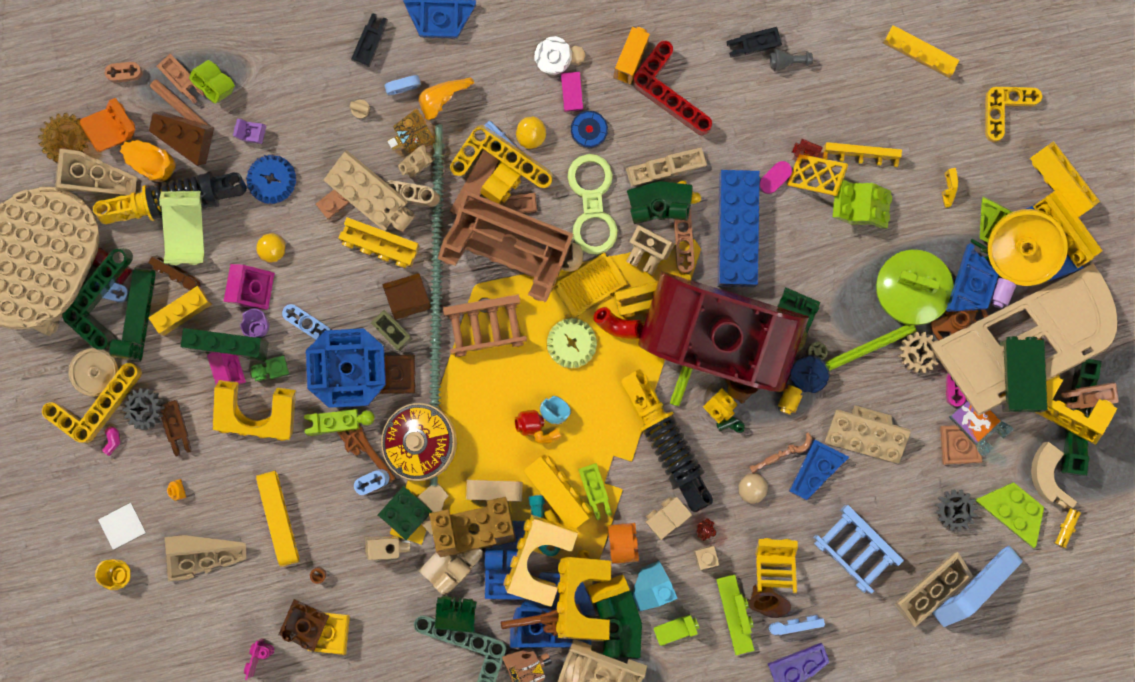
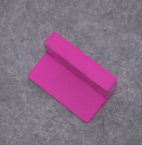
M216 352L207 355L215 384L219 380L238 382V385L246 383L238 356Z

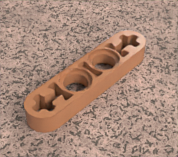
M691 208L687 221L674 219L676 264L678 271L682 274H688L694 268ZM686 223L688 231L680 232L678 224ZM680 242H688L690 248L687 251H682L679 248ZM679 254L691 255V257L687 256V263L691 264V266H688V269L680 266L684 261V257H679Z

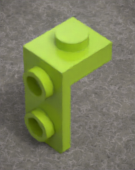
M688 614L658 625L653 629L659 645L662 646L686 636L692 637L697 635L696 629H699L696 618H692Z

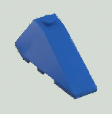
M516 607L513 619L537 616L547 612L536 607ZM542 623L510 628V648L571 647L573 639L558 638V635L552 636L551 633H545L543 627L546 625ZM576 639L578 641L591 645V640Z

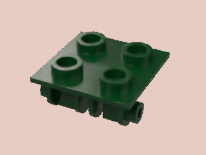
M785 287L777 307L809 316L803 336L806 337L821 302Z
M403 486L378 513V516L407 540L432 511L414 496L409 489Z
M444 595L437 597L435 629L474 633L477 601L463 598V602H461V597H459L458 602H455L456 597H453V601H451L452 597Z

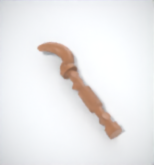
M806 433V441L803 445H788V449L785 451L779 450L778 454L775 453L766 458L765 461L755 466H750L752 474L790 453L807 452L812 445V436L810 433Z

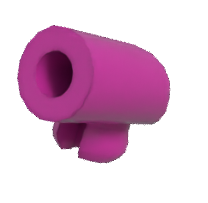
M109 426L105 430L108 443L102 451L108 456L120 444L119 431L113 426Z

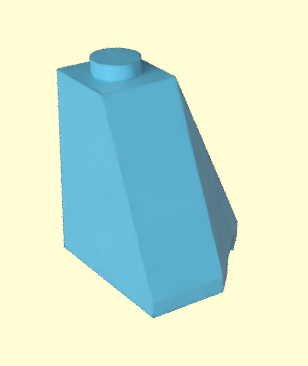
M659 560L641 568L631 592L638 611L659 607L678 599Z

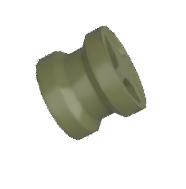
M821 342L812 343L806 351V355H814L822 360L828 353L826 345Z

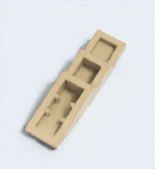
M701 147L631 166L626 171L631 187L699 169L707 166Z

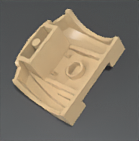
M573 639L558 682H642L646 674L647 665L630 659L626 664L591 651L592 645Z

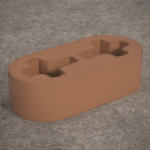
M124 62L108 65L104 73L109 81L118 83L136 81L141 78L143 71L135 62ZM132 67L137 70L133 76L129 72L126 73V71H131ZM113 69H115L117 72H121L115 74L114 78L112 75H110V73L113 72Z

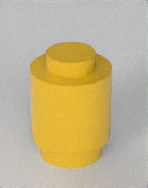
M788 385L787 389H784L778 407L781 408L780 411L788 415L796 413L802 399V390Z

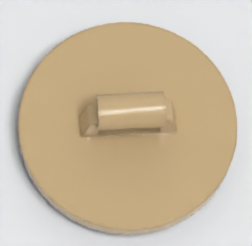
M88 348L80 351L73 357L68 370L69 380L78 392L87 396H99L118 372V367L115 359L107 351Z

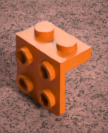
M116 98L109 100L106 109L80 120L82 129L97 152L105 151L132 139L136 130L134 122L128 118L124 106Z

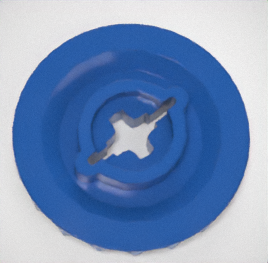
M264 155L261 158H257L251 164L246 177L247 187L257 200L267 204H276L284 201L292 194L296 185V173L293 166L281 156ZM271 174H274V178L277 181H272L271 184H268L269 181L263 176L270 177Z

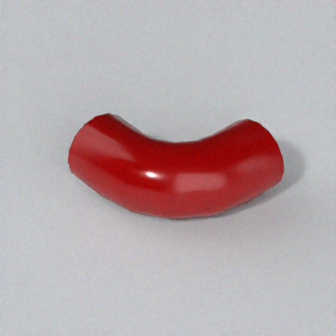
M607 307L598 309L593 317L596 324L605 332L622 339H640L644 323L641 320L621 319L615 316Z

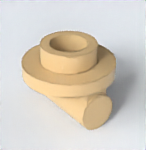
M365 100L351 101L349 108L354 117L362 119L368 116L370 106Z

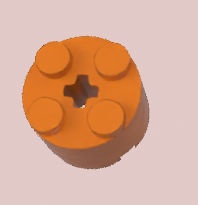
M636 524L608 525L612 564L639 562L637 537L633 535L636 534Z

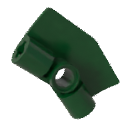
M659 181L628 189L627 193L631 205L630 212L633 223L639 224L654 219L687 221L690 214L693 186L690 184ZM660 206H663V207H664V209H663L662 211H660V212H657V211H656L658 207H660Z
M629 590L595 602L601 619L610 620V623L615 622L618 624L617 631H609V640L603 641V655L610 658H619L620 656L640 658L642 621L631 591Z

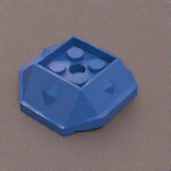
M364 328L325 330L306 349L307 389L329 408L369 406L386 386L384 346ZM350 363L352 370L350 373L345 374L342 370L343 366Z

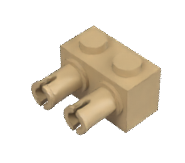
M638 225L630 240L634 248L626 262L637 267L643 253L647 251L651 256L643 270L654 275L660 261L668 259L675 243Z

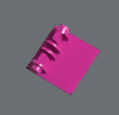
M261 638L251 645L249 655H252L250 663L247 662L244 668L245 680L254 676L259 658L266 659L274 654V647L263 643L265 638Z

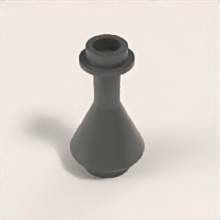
M775 49L774 53H770V68H775L777 72L793 63H806V66L813 64V54L806 51V55L795 56L779 49Z

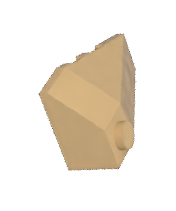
M186 535L165 537L168 581L190 579L196 573L202 571L208 573L212 571L211 568L220 565L225 567L246 560V543Z

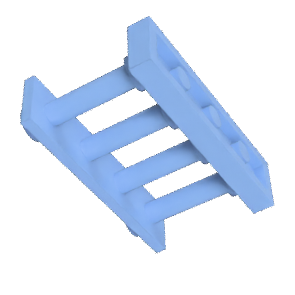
M844 505L839 510L843 513L841 515L842 518L822 539L815 535L813 537L816 541L814 544L822 552L825 550L857 582L856 586L863 593L867 591L872 594L874 590L869 585L889 565L899 566L904 560L849 505ZM852 522L857 527L855 529L856 532L834 552L827 544L847 523L850 524ZM866 536L871 541L869 543L870 546L849 566L842 559L843 555L861 537L864 538ZM880 550L884 554L883 560L863 580L855 571L875 551L878 552Z

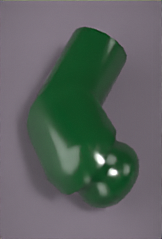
M733 416L727 421L723 419L720 423H716L719 432L727 428L737 433H742L745 430L743 421Z

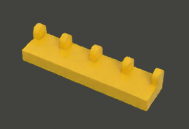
M892 25L883 42L885 45L948 78L952 76L959 62V59Z
M826 142L823 146L822 159H827L828 154L840 155L839 162H844V156L858 157V164H862L863 157L876 158L878 166L882 165V159L894 160V167H898L899 159L902 157V149Z

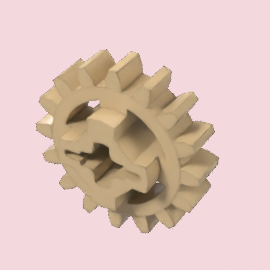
M915 332L914 338L912 335H908V341L902 340L904 347H899L898 350L903 351V354L899 355V358H904L901 364H907V370L914 368V373H918L920 369L923 374L926 373V368L931 371L933 370L932 365H938L936 361L938 357L931 348V345L938 341L933 342L932 335L926 337V332H923L919 336V333ZM918 340L915 347H910L913 341ZM919 349H921L920 351L923 353V355L920 357L919 353H916V351ZM924 359H930L927 364L922 365Z

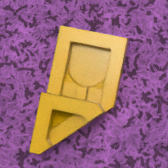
M956 168L948 169L944 173L948 189L941 192L945 208L952 206L958 189Z

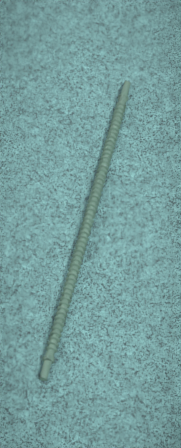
M437 124L435 125V143H433L435 151L433 158H435L433 163L435 165L433 168L435 171L432 173L435 176L432 179L435 181L432 182L434 185L432 189L439 194L440 201L432 209V212H434L432 215L434 217V220H432V223H434L432 225V228H434L432 234L434 236L431 238L434 241L431 244L434 247L431 249L434 252L431 253L433 255L431 259L433 261V264H431L433 266V269H431V272H433L431 275L433 277V280H431V283H433L431 286L433 288V291H431L433 302H431V305L433 307L430 309L433 310V313L430 315L433 318L430 321L433 323L430 325L432 327V330H430L432 332V335H430V338H432V341H430L432 343V346H430V349H432V352H430L432 355L430 357V360H432V363H430L432 374L429 375L432 377L429 380L432 383L429 386L432 390L429 391L431 393L429 397L431 402L429 404L441 410L439 404H441L439 402V399H441L439 393H441L439 391V388H441V385H439V382H441L439 380V377H441V374H439V371H441L439 368L441 366L439 355L442 353L439 352V349L442 347L439 344L442 341L439 339L442 338L440 332H442L440 330V327H442L440 324L442 321L440 319V316H442V313H440L442 310L440 308V305H442V302H440L442 299L440 297V294H442L440 283L443 281L440 278L443 275L440 273L443 271L441 269L443 264H441L442 260H439L438 256L443 243L441 242V239H443L441 236L443 234V231H441L443 228L441 225L443 223L441 212L444 210L441 207L444 204L441 202L444 201L442 198L444 195L442 193V190H444L442 187L444 185V182H442L444 179L442 176L444 174V171H442L444 168L442 165L444 163V160H442L444 158V155H442L444 144L442 143L443 125ZM438 476L430 479V486H437Z

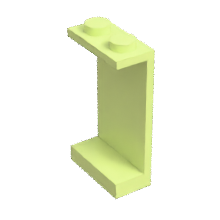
M201 191L161 192L159 199L163 218L164 263H169L170 265H179L180 263L197 265L203 263L204 240Z

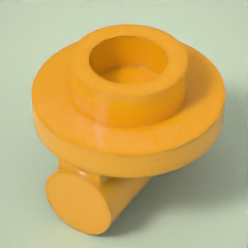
M181 479L170 482L167 487L168 496L175 501L186 498Z

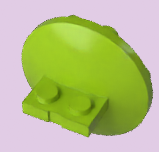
M906 250L893 255L882 266L876 281L877 298L883 310L894 320L907 325H924L939 318L947 309L954 287L951 273L944 262L937 256L922 250Z

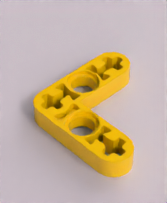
M1027 87L991 88L985 97L986 138L990 142H998L1003 138L1005 134V106H1035L1042 100L1041 91L1037 88ZM996 92V95L999 96L996 99V105L990 106L994 104V97H991V95ZM1010 92L1018 94V101L1010 100ZM1032 93L1033 96L1037 97L1034 101H1032V98H1025L1023 100V96H1029ZM991 110H997L1000 113V118L993 119L990 116ZM1000 123L996 126V132H999V135L994 137V134H991L994 130V124Z

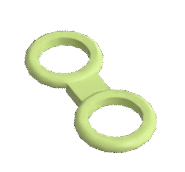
M594 154L579 156L572 162L568 169V182L572 190L583 198L584 213L577 218L573 225L572 234H574V241L581 246L582 251L598 255L605 253L613 247L617 240L618 229L613 218L603 212L602 195L608 191L612 183V170L604 158ZM587 162H594L600 165L605 174L603 184L598 189L592 191L581 188L575 178L578 167ZM600 218L609 226L610 237L603 245L597 247L590 246L582 240L580 228L588 219Z

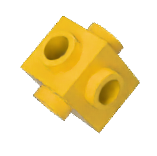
M721 388L703 408L712 418L720 423L724 418L727 421L735 414L733 410L738 404Z

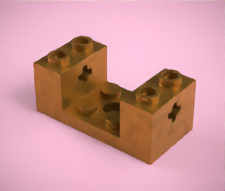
M502 497L488 500V507L451 514L448 509L429 513L435 549L439 557L515 542L516 536L507 498ZM472 525H477L480 528L479 532L475 535L469 533V528Z

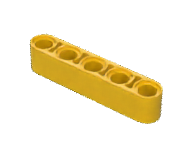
M274 470L256 475L278 564L280 567L298 563L300 562L299 553L278 474Z

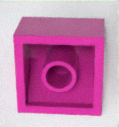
M230 264L223 302L268 310L275 273L243 264Z

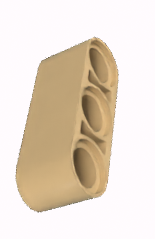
M393 180L386 182L390 187H396V192L410 204L434 207L440 201L439 194L430 187ZM414 190L413 196L409 198V192ZM432 193L431 199L426 201V196Z
M467 480L466 499L493 500L506 497L508 501H522L523 482Z

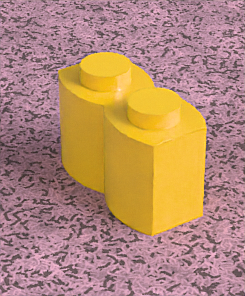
M501 162L484 183L480 193L497 204L506 203L511 196L509 192L512 189L516 190L521 184V174Z

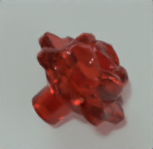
M707 518L699 523L696 530L698 533L697 537L701 538L702 541L710 539L711 536L714 537L717 533L713 527L714 522Z

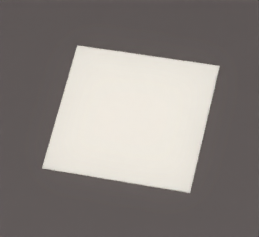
M131 503L98 519L113 550L146 533Z

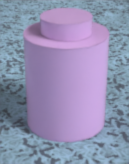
M998 278L990 300L992 305L1000 309L1007 307L1016 284L1009 280Z

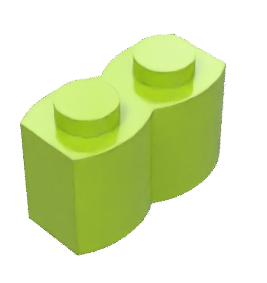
M210 60L194 68L189 76L191 82L198 89L202 90L205 96L215 104L232 94L235 87L232 79L221 73L219 67Z

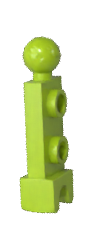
M357 409L304 415V419L313 422V426L305 429V434L315 436L358 430L359 423L369 426L374 422L375 416L371 411H364L361 415H358Z

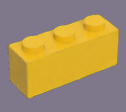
M196 286L150 316L149 319L157 332L165 336L211 306L212 303L203 289Z

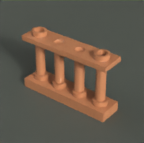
M519 294L443 307L444 316L451 319L456 348L450 349V353L452 355L455 354V357L466 356V352L510 344H512V347L523 346V342H527L526 336L520 337L515 309L520 304ZM506 307V310H508L513 337L511 339L501 340L497 318L498 308ZM487 310L490 316L494 342L482 344L478 315L479 311ZM468 313L471 319L475 345L463 347L459 318L461 314Z

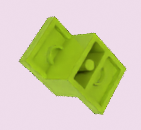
M843 179L838 195L834 197L832 217L851 225H874L879 228H888L890 203L892 202L891 191L875 183H850Z

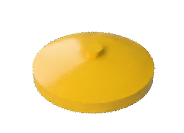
M1034 209L1014 211L1003 217L992 229L988 240V255L994 270L1003 279L1022 286L1037 285L1052 278L1063 266L1068 250L1067 238L1059 222L1049 214Z

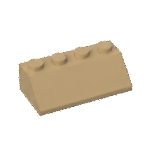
M958 552L952 553L894 605L900 614L916 627L966 584L973 575Z

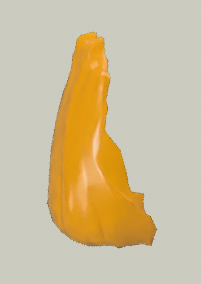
M470 77L447 81L425 89L419 96V104L425 119H434L438 112L442 111V106L452 98L454 92L470 87L474 84V80Z
M138 139L124 142L121 146L120 152L124 156L125 163L150 181L164 182L172 176L176 162L167 150Z

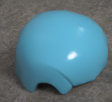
M552 396L550 399L546 398L541 403L540 413L549 423L561 424L569 417L571 409L563 399Z

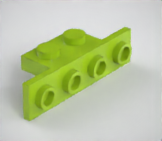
M735 574L716 579L735 655L754 651L750 635L752 633L751 628H754L751 616H747L746 609L749 608L747 598L740 594Z

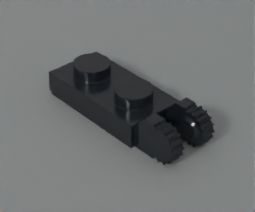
M374 13L371 15L368 24L365 25L351 58L353 62L368 68L372 63L388 22L387 18H383L379 28H373L377 20V14Z
M777 27L741 35L726 42L728 47L742 43L743 48L730 52V58L782 45Z

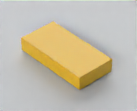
M622 574L611 578L610 581L588 586L587 590L592 602L595 603L629 591V586Z

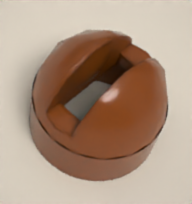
M321 567L314 568L310 573V579L315 584L322 583L326 578V571Z

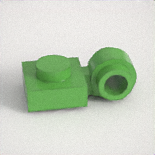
M284 355L266 360V368L262 364L252 366L250 371L255 382L265 380L267 374H269L271 380L290 374Z

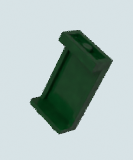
M1017 336L1006 337V340L1000 342V346H1004L1006 403L1002 404V411L1043 412L1048 410L1044 340H1037V337H1025V340H1018Z

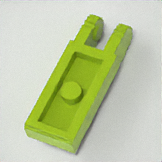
M597 463L578 469L596 520L601 519L600 512L596 504L601 502L604 503L606 514L611 516L609 499Z

